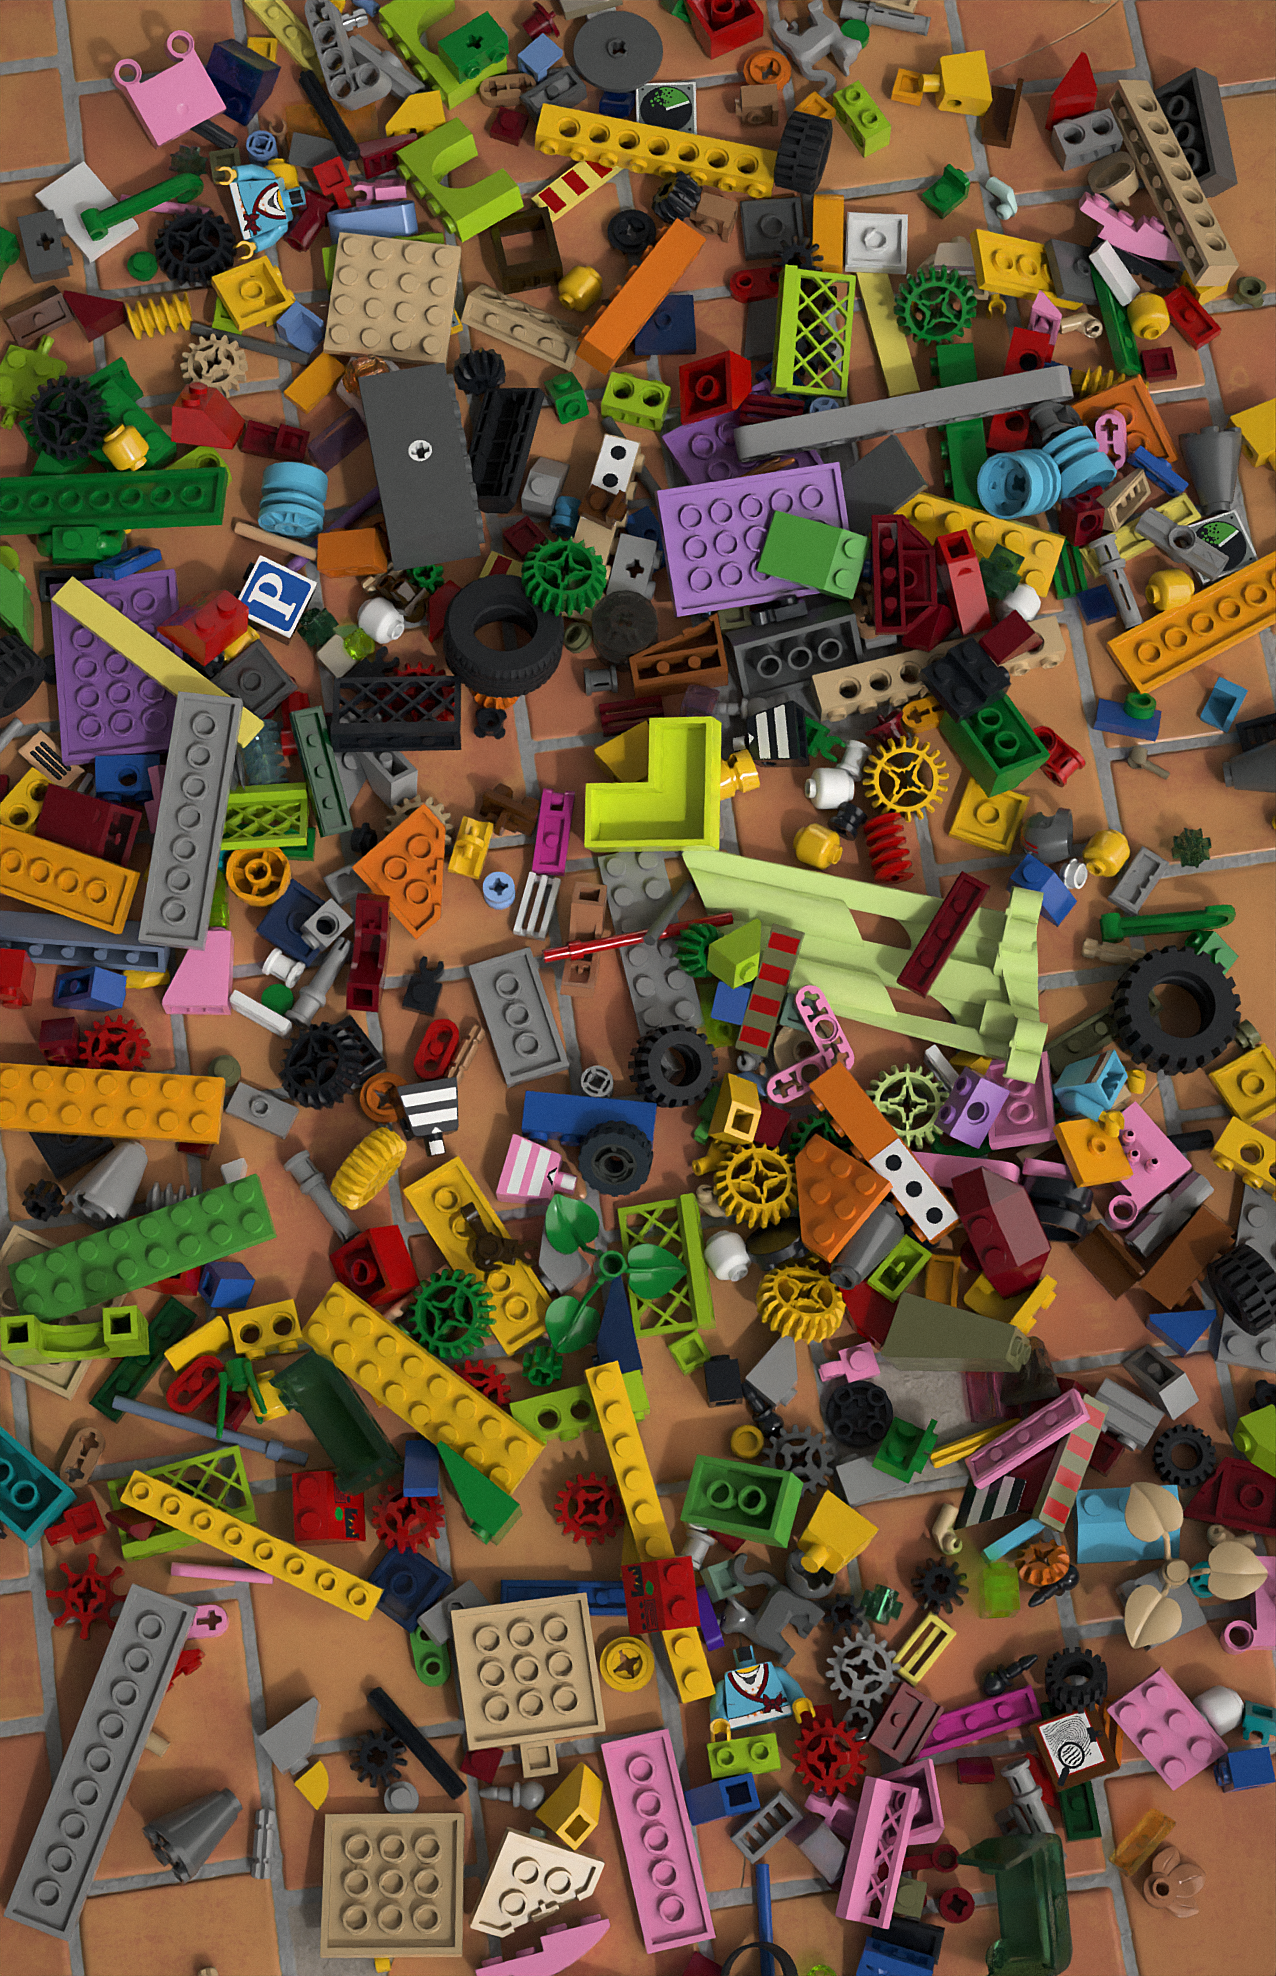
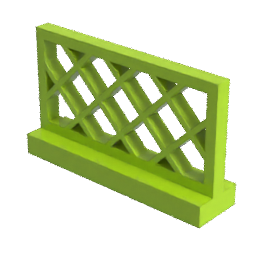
M785 264L779 275L770 393L779 395L793 393L846 399L856 276L797 269L798 266ZM801 278L813 279L820 290L808 298L800 289ZM821 280L829 282L826 285H824V283ZM834 282L848 283L847 296L840 302L828 289ZM822 292L834 305L824 315L811 302ZM799 297H800V298L802 299V301L804 302V303H802L800 306H799ZM844 302H846V310L842 307ZM806 305L818 319L807 329L798 320V312ZM836 309L845 319L844 327L838 332L825 319ZM819 323L832 336L821 346L809 333ZM797 328H798V329L801 331V334H799V335L796 337ZM842 332H844L843 340L839 336ZM803 336L815 349L805 359L795 349L796 342ZM833 340L843 349L842 357L835 363L823 350ZM817 353L829 366L819 376L806 363ZM794 359H796L799 362V364H797L795 367ZM840 362H841V371H840L839 368L837 367V365H838ZM801 366L813 379L807 386L792 385L793 373ZM833 370L840 379L839 390L828 389L820 379ZM816 383L819 388H813L811 386Z
M307 783L245 786V790L242 786H237L236 791L230 790L225 818L228 821H225L223 834L228 832L233 836L222 839L220 851L307 845L308 815H310ZM274 820L282 822L275 828L268 825ZM242 822H246L249 824V826H247L243 830H240L236 827ZM291 828L299 832V834L289 835L283 833ZM259 830L265 833L263 836H251Z
M693 1193L680 1195V1198L618 1208L623 1254L627 1265L628 1252L639 1243L649 1244L643 1240V1237L652 1225L655 1224L667 1233L658 1245L659 1247L664 1248L672 1237L682 1243L683 1251L678 1256V1259L681 1262L684 1259V1264L687 1268V1273L685 1274L687 1284L679 1294L672 1289L669 1291L676 1299L665 1313L651 1304L654 1299L646 1300L640 1298L632 1292L628 1285L636 1339L701 1328L703 1330L715 1329L716 1321L708 1265L704 1258L705 1244L697 1197ZM677 1207L678 1219L670 1230L657 1221V1218L664 1209ZM655 1211L652 1216H650L649 1214L646 1213V1212ZM641 1214L648 1219V1222L638 1235L628 1229V1215ZM678 1228H680L681 1238L675 1234ZM629 1235L635 1238L631 1245ZM626 1273V1276H627V1284H628V1277H629V1274H630V1273ZM687 1292H689L690 1302L684 1298ZM638 1299L644 1303L640 1309ZM681 1301L691 1308V1322L677 1323L670 1318V1315ZM648 1307L662 1316L654 1328L642 1330L640 1318ZM667 1320L673 1324L663 1326Z
M239 1445L144 1471V1473L152 1477L164 1475L173 1480L171 1486L176 1488L180 1484L193 1491L194 1497L197 1498L200 1495L214 1503V1507L218 1509L221 1507L226 1510L224 1512L255 1527L260 1526ZM234 1455L237 1467L230 1479L214 1471L221 1458ZM213 1461L209 1468L203 1465L204 1463ZM193 1466H198L206 1471L197 1489L181 1480L186 1470ZM179 1471L176 1477L170 1473ZM211 1474L227 1483L218 1500L202 1492ZM132 1475L107 1482L114 1510L129 1507L119 1500L117 1488L126 1486ZM238 1475L242 1486L234 1482ZM232 1486L244 1493L245 1506L232 1509L222 1503ZM156 1523L155 1526L160 1530L151 1532L146 1541H140L135 1537L129 1538L128 1533L118 1528L123 1556L128 1563L203 1542L172 1526L166 1528L159 1523Z

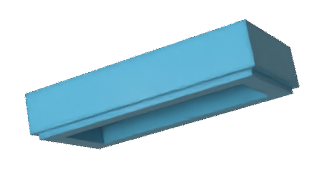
M1030 1519L986 1547L980 1555L985 1563L990 1565L1043 1531L1045 1526Z

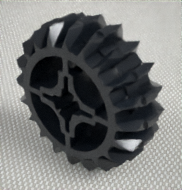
M199 207L195 213H190L186 208L185 215L180 216L174 212V221L165 219V229H158V239H155L154 242L156 249L155 257L159 262L161 271L167 273L170 281L177 279L180 286L188 281L192 289L195 287L196 282H201V285L206 288L207 280H210L212 276L227 271V267H233V257L237 254V249H233V246L237 242L235 235L232 233L229 223L225 224L224 218L221 215L215 217L211 209L206 214H203ZM209 235H212L219 241L218 248L213 246L212 242H209ZM173 248L178 249L183 254L182 261L173 256Z
M66 375L59 376L58 381L55 378H50L47 380V386L42 384L37 387L40 395H31L30 399L36 405L27 406L26 410L33 414V418L27 419L26 423L29 425L34 424L35 429L31 430L29 435L31 437L39 436L36 446L43 447L47 445L45 454L53 455L56 452L58 460H63L67 456L69 461L77 460L78 455L81 458L88 457V450L92 452L97 451L98 444L96 441L104 442V435L100 430L109 429L110 426L107 423H103V418L109 417L110 413L107 411L102 412L101 407L105 406L107 401L105 399L97 401L96 398L100 390L93 389L89 391L91 382L88 380L80 384L78 376H72L69 380ZM66 392L65 399L61 400L60 407L50 409L49 406L53 399L60 393ZM80 401L84 404L88 416L81 411ZM67 413L68 417L72 418V420H76L77 422L69 423L68 419L64 418V416H60L59 414ZM48 420L54 424L56 434L52 432ZM86 427L87 430L84 436L78 442L71 444L70 440L75 435L76 429Z
M322 1022L320 1026L310 1024L309 1032L305 1029H299L300 1037L298 1039L290 1038L292 1046L290 1049H283L284 1054L287 1055L286 1059L278 1062L285 1069L278 1073V1075L284 1080L281 1086L288 1092L290 1098L295 1102H299L303 1107H312L320 1111L323 1106L327 1109H333L335 1101L344 1103V1094L354 1095L351 1087L354 1083H361L359 1078H357V1074L365 1071L363 1066L359 1064L365 1057L359 1051L362 1046L355 1040L354 1035L348 1030H344L340 1025H331L328 1022ZM327 1045H336L338 1052L332 1053L328 1050ZM305 1080H313L316 1087L308 1088Z

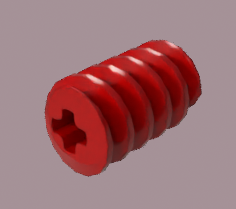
M886 813L876 816L863 826V833L867 835L865 842L870 847L868 855L873 859L871 861V868L876 871L873 878L879 884H899L914 876V873L904 871L912 867V861L902 860L903 857L909 855L910 851L907 848H899V846L907 842L906 837L896 835L904 831L903 825H894V822L901 819L900 813Z

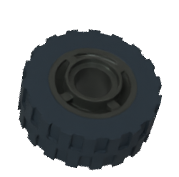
M609 1120L603 1124L601 1122L594 1129L591 1128L586 1138L584 1137L578 1160H580L578 1168L582 1173L583 1180L587 1181L589 1187L593 1190L596 1189L600 1194H609L612 1197L630 1195L631 1192L639 1190L641 1185L647 1181L653 1160L652 1144L646 1138L647 1135L637 1129V1126L627 1124L626 1121L621 1120L620 1122ZM610 1156H617L621 1158L622 1161L612 1160Z

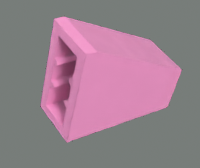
M209 927L205 951L188 949L162 999V1006L166 1014L231 1015L232 1006L229 998L232 995L234 938L231 931H226L223 927Z

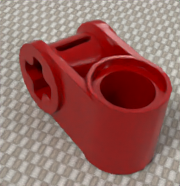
M1046 726L1036 727L1033 729L1039 740L1047 743L1049 747L1047 751L1050 754V758L1039 768L1055 785L1064 787L1067 784V779L1077 769L1081 770L1086 765L1085 760L1077 750L1069 746L1053 729Z

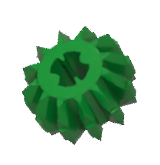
M689 924L688 929L680 930L681 939L674 942L678 946V950L673 954L674 957L679 959L677 967L685 971V974H688L690 977H712L713 973L707 970L709 944L722 938L724 933H721L711 924Z

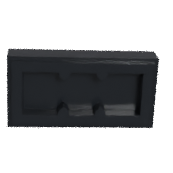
M876 1912L875 1918L879 1919L880 1912ZM892 1915L889 1929L873 1926L871 1938L935 1957L934 1964L938 1965L945 1927Z

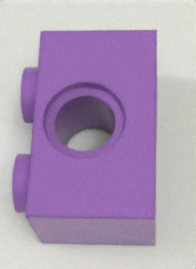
M965 1066L961 1075L956 1079L954 1088L945 1104L940 1108L934 1125L949 1136L979 1149L1011 1091L995 1080Z

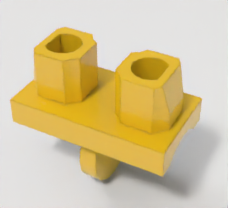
M463 816L449 862L448 872L479 880L494 831V823L481 822Z

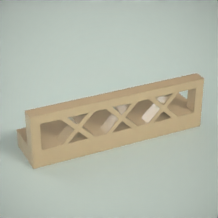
M481 284L468 294L461 322L568 371L574 367L577 358L575 353L581 344L577 341V338L582 332V328L513 297L504 295V293L484 284Z

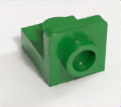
M948 164L944 167L943 176L922 194L921 201L943 220L968 198L970 182L967 175L962 170L955 169L951 164Z

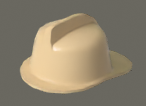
M1119 151L1105 156L1091 168L1088 174V182L1092 192L1097 194L1104 193L1114 204L1123 202L1126 206H1129V197L1139 187L1135 164L1131 155L1127 152Z

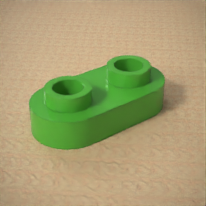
M418 1625L413 1633H410L417 1675L426 1686H442L451 1675L447 1643L445 1642L440 1647H437L431 1639L428 1641L422 1640L421 1632L423 1629ZM433 1662L440 1665V1670L435 1675L427 1672L428 1665Z

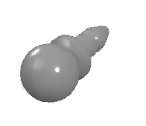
M760 697L752 698L749 701L746 698H742L741 704L720 702L709 706L710 711L720 715L741 714V720L744 721L751 715L770 709L769 703Z
M515 1782L514 1789L511 1787L497 1788L496 1786L480 1789L478 1792L481 1797L493 1801L497 1799L499 1801L513 1800V1807H518L521 1804L528 1810L538 1809L543 1805L546 1798L544 1788L537 1782H527L523 1785Z

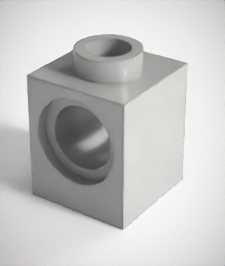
M330 898L299 930L303 933L302 939L313 950L318 948L323 952L354 920ZM317 921H328L332 927L331 934H321L316 927Z

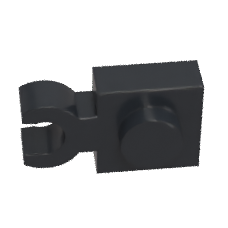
M796 595L780 597L777 599L778 603L771 605V607L750 611L755 626L808 614L805 601L802 597L796 598Z
M383 646L376 652V660L371 663L365 657L344 678L385 677V673L393 672L394 667H399L400 660L396 656L391 662H384L383 658L387 656L388 648ZM350 688L354 693L359 694L356 689ZM377 689L372 692L374 696L378 693ZM367 698L363 700L366 703L369 702Z
M423 956L419 963L421 977L411 976L402 1008L434 1017L443 990V985L435 981L443 975L444 963L439 961L437 969L429 971L426 969L428 959Z

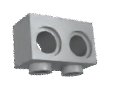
M1108 108L1102 111H1090L1085 116L1073 120L1064 119L1060 121L1057 125L1053 126L1050 142L1064 172L1099 161L1109 154L1119 152L1123 137L1111 109ZM1095 131H1100V132H1103L1104 134H1103V135H1099V134L1095 133ZM1067 140H1073L1076 143L1072 144L1067 142Z

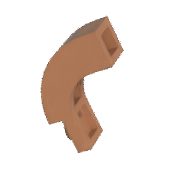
M575 881L571 901L568 941L580 939L581 942L603 938L607 885ZM601 952L586 954L583 959L570 961L567 958L565 960L560 995L593 998Z

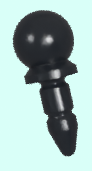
M742 1382L743 1396L748 1401L753 1412H756L753 1414L752 1419L757 1422V1428L765 1438L769 1439L771 1436L778 1437L780 1429L784 1428L782 1417L773 1412L772 1405L765 1406L752 1386L747 1382Z
M1070 1564L1067 1573L1060 1580L1044 1585L1039 1591H1036L1030 1598L1028 1606L1032 1608L1042 1605L1052 1596H1062L1065 1591L1074 1589L1080 1580L1077 1568Z
M1036 1654L1022 1656L1018 1661H1014L1007 1667L999 1664L997 1670H986L979 1679L981 1691L990 1697L1002 1694L1006 1686L1014 1685L1012 1678L1022 1674L1024 1670L1030 1669L1037 1661L1038 1656Z

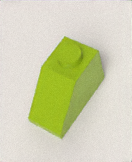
M756 918L709 944L707 970L733 990L757 977L761 921Z

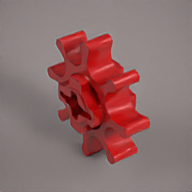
M94 1553L88 1555L89 1566L82 1574H74L68 1564L61 1563L60 1569L67 1574L69 1579L67 1587L58 1592L49 1589L45 1593L46 1597L50 1600L63 1599L66 1604L65 1612L62 1616L54 1619V1625L58 1628H63L70 1619H80L82 1623L80 1638L84 1641L90 1640V1627L97 1620L106 1621L109 1629L114 1631L117 1623L112 1621L110 1617L111 1608L117 1603H125L128 1595L119 1596L113 1591V1584L116 1579L125 1574L124 1569L116 1566L111 1574L106 1576L99 1575L97 1572L99 1557ZM100 1582L104 1584L105 1590L100 1588ZM91 1589L97 1597L96 1599H91L88 1605L82 1597L83 1595H88ZM74 1604L79 1607V1612L74 1609Z

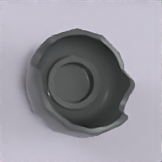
M799 1548L791 1551L784 1572L789 1589L803 1598L816 1599L828 1595L834 1588L837 1573H830L824 1567H821L817 1573L808 1572L801 1564V1558L805 1553Z

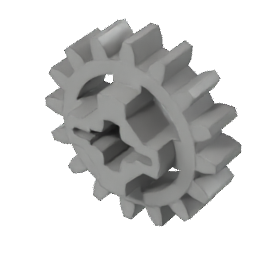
M860 1632L856 1634L855 1642H851L848 1637H844L845 1647L843 1649L835 1645L833 1647L834 1651L838 1654L836 1659L827 1658V1662L834 1666V1670L826 1672V1677L835 1678L836 1681L830 1686V1689L832 1691L842 1690L839 1696V1700L842 1702L848 1696L851 1697L852 1707H856L859 1701H863L865 1708L870 1709L871 1700L873 1699L882 1705L883 1698L881 1695L885 1692L891 1696L893 1691L889 1687L890 1684L900 1682L899 1678L893 1676V1671L901 1669L900 1664L891 1662V1659L897 1655L895 1650L886 1653L885 1649L888 1642L883 1640L876 1644L875 1634L872 1633L868 1641L863 1640ZM863 1647L859 1656L852 1660L845 1658L850 1651ZM875 1651L883 1657L886 1670L876 1666L874 1662ZM863 1661L868 1662L869 1669L879 1675H865L863 1680H859V1674L848 1666H862ZM840 1671L849 1673L852 1678L851 1690L843 1683ZM875 1681L883 1683L874 1692L864 1694L866 1686Z

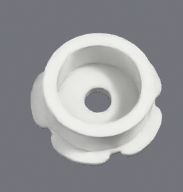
M1073 858L1069 861V864L1064 863L1062 865L1059 878L1068 889H1080L1086 882L1088 870L1085 864L1078 863V859Z

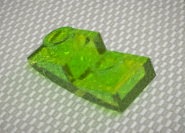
M718 982L699 985L705 1033L708 1037L707 1044H713L714 1048L735 1046L739 1035L738 1025L711 1017Z

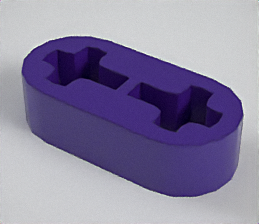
M705 1584L697 1586L700 1629L707 1649L710 1652L725 1647Z

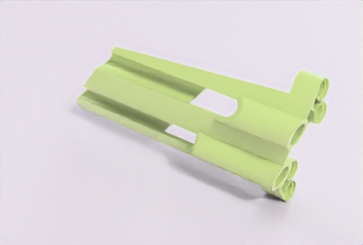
M684 851L681 854L701 896L707 915L732 913L733 924L716 928L721 933H724V936L756 918L761 921L758 970L773 923L805 933L787 992L795 994L802 986H816L824 993L834 1015L1006 1061L1002 1077L1035 1084L1048 1028L1047 1023L1040 1022L1038 1007L1037 925L1044 892L1011 886L1009 903L1005 912L979 907L928 993L929 996L939 1001L954 1017L956 1024L896 1012L885 986L910 991L899 985L896 980L945 899L722 851ZM849 909L896 919L908 932L911 939V948L906 950L862 940ZM808 991L804 992L805 998L811 1000L818 999L816 994H809Z

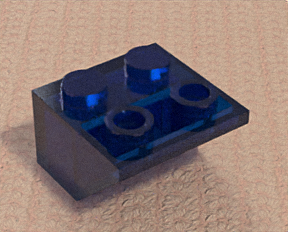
M228 39L214 43L205 70L227 108L223 114L243 126H247L272 94L281 66L236 40Z

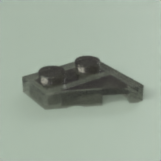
M1037 1336L1027 1337L1030 1340L1031 1354L1028 1362L1025 1365H1021L1020 1371L1004 1372L1000 1401L1007 1407L1061 1395V1390L1044 1342Z

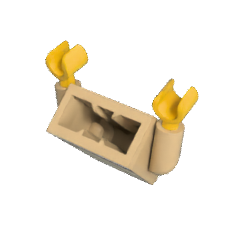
M956 236L950 240V243L938 244L937 252L930 254L919 266L923 269L924 273L929 272L930 264L934 265L935 271H940V267L943 264L946 265L947 273L956 268L959 273L958 278L965 275L968 278L967 285L974 287L972 296H975L977 300H988V296H991V301L986 309V317L991 320L992 307L998 308L1000 310V318L1003 317L1006 311V304L1000 299L1001 294L978 289L971 244L967 242L966 238ZM937 286L929 287L925 290H934L937 288ZM953 291L949 292V299H959ZM912 301L911 303V312L913 313V315L915 313V307L918 306V303Z

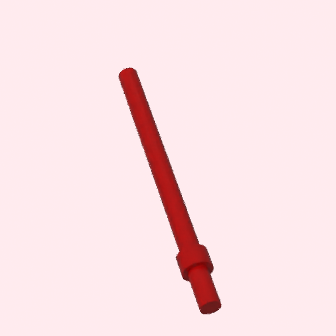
M731 912L672 923L667 926L659 939L680 935V930L688 929L689 924L707 923L716 928L733 924V916ZM650 928L581 942L580 939L568 941L565 946L542 950L544 963L567 958L573 961L583 959L586 954L644 943L643 937Z

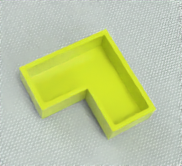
M713 716L649 718L648 782L586 783L584 847L593 852L719 851L722 723Z

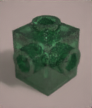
M998 543L995 545L989 558L983 556L979 562L986 596L1002 601L1008 591L1014 593L1022 578L1017 573L1025 557Z

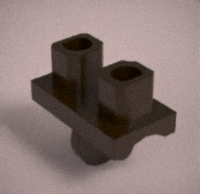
M390 575L385 576L375 587L379 594L391 602L400 615H403L404 621L417 623L425 616L426 604L423 599H426L430 594L424 587L411 585L404 578L396 581Z

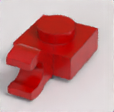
M340 155L312 167L324 196L333 193L340 209L352 208L353 206L344 189L352 185V182Z
M95 1499L64 1511L63 1515L66 1522L44 1530L50 1546L60 1544L70 1537L73 1538L75 1545H79L108 1533Z

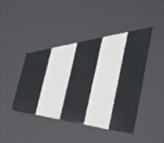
M970 1475L953 1530L1016 1513L1026 1480L1002 1476L980 1490L974 1486Z

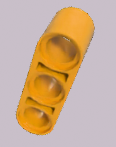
M813 194L812 245L817 243L820 247L812 255L824 256L823 261H814V266L821 267L823 269L822 272L842 274L844 195Z

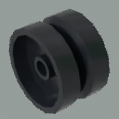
M1045 1176L1023 1178L1021 1185L1026 1188L1048 1240L1061 1243L1083 1242L1086 1237L1088 1221L1082 1215L1090 1212L1094 1193L1087 1187L1077 1188L1076 1183L1064 1179Z

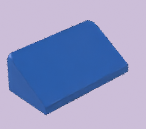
M1099 698L1093 729L1156 741L1162 711L1155 710L1154 715L1149 719H1135L1124 712V703Z

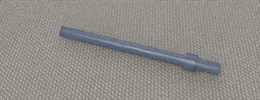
M119 1395L115 1396L112 1408L266 1454L265 1458L279 1462V1459L302 1466H305L308 1460L309 1453L286 1447L284 1442L275 1439L266 1441L224 1427L222 1438L217 1439L216 1425Z

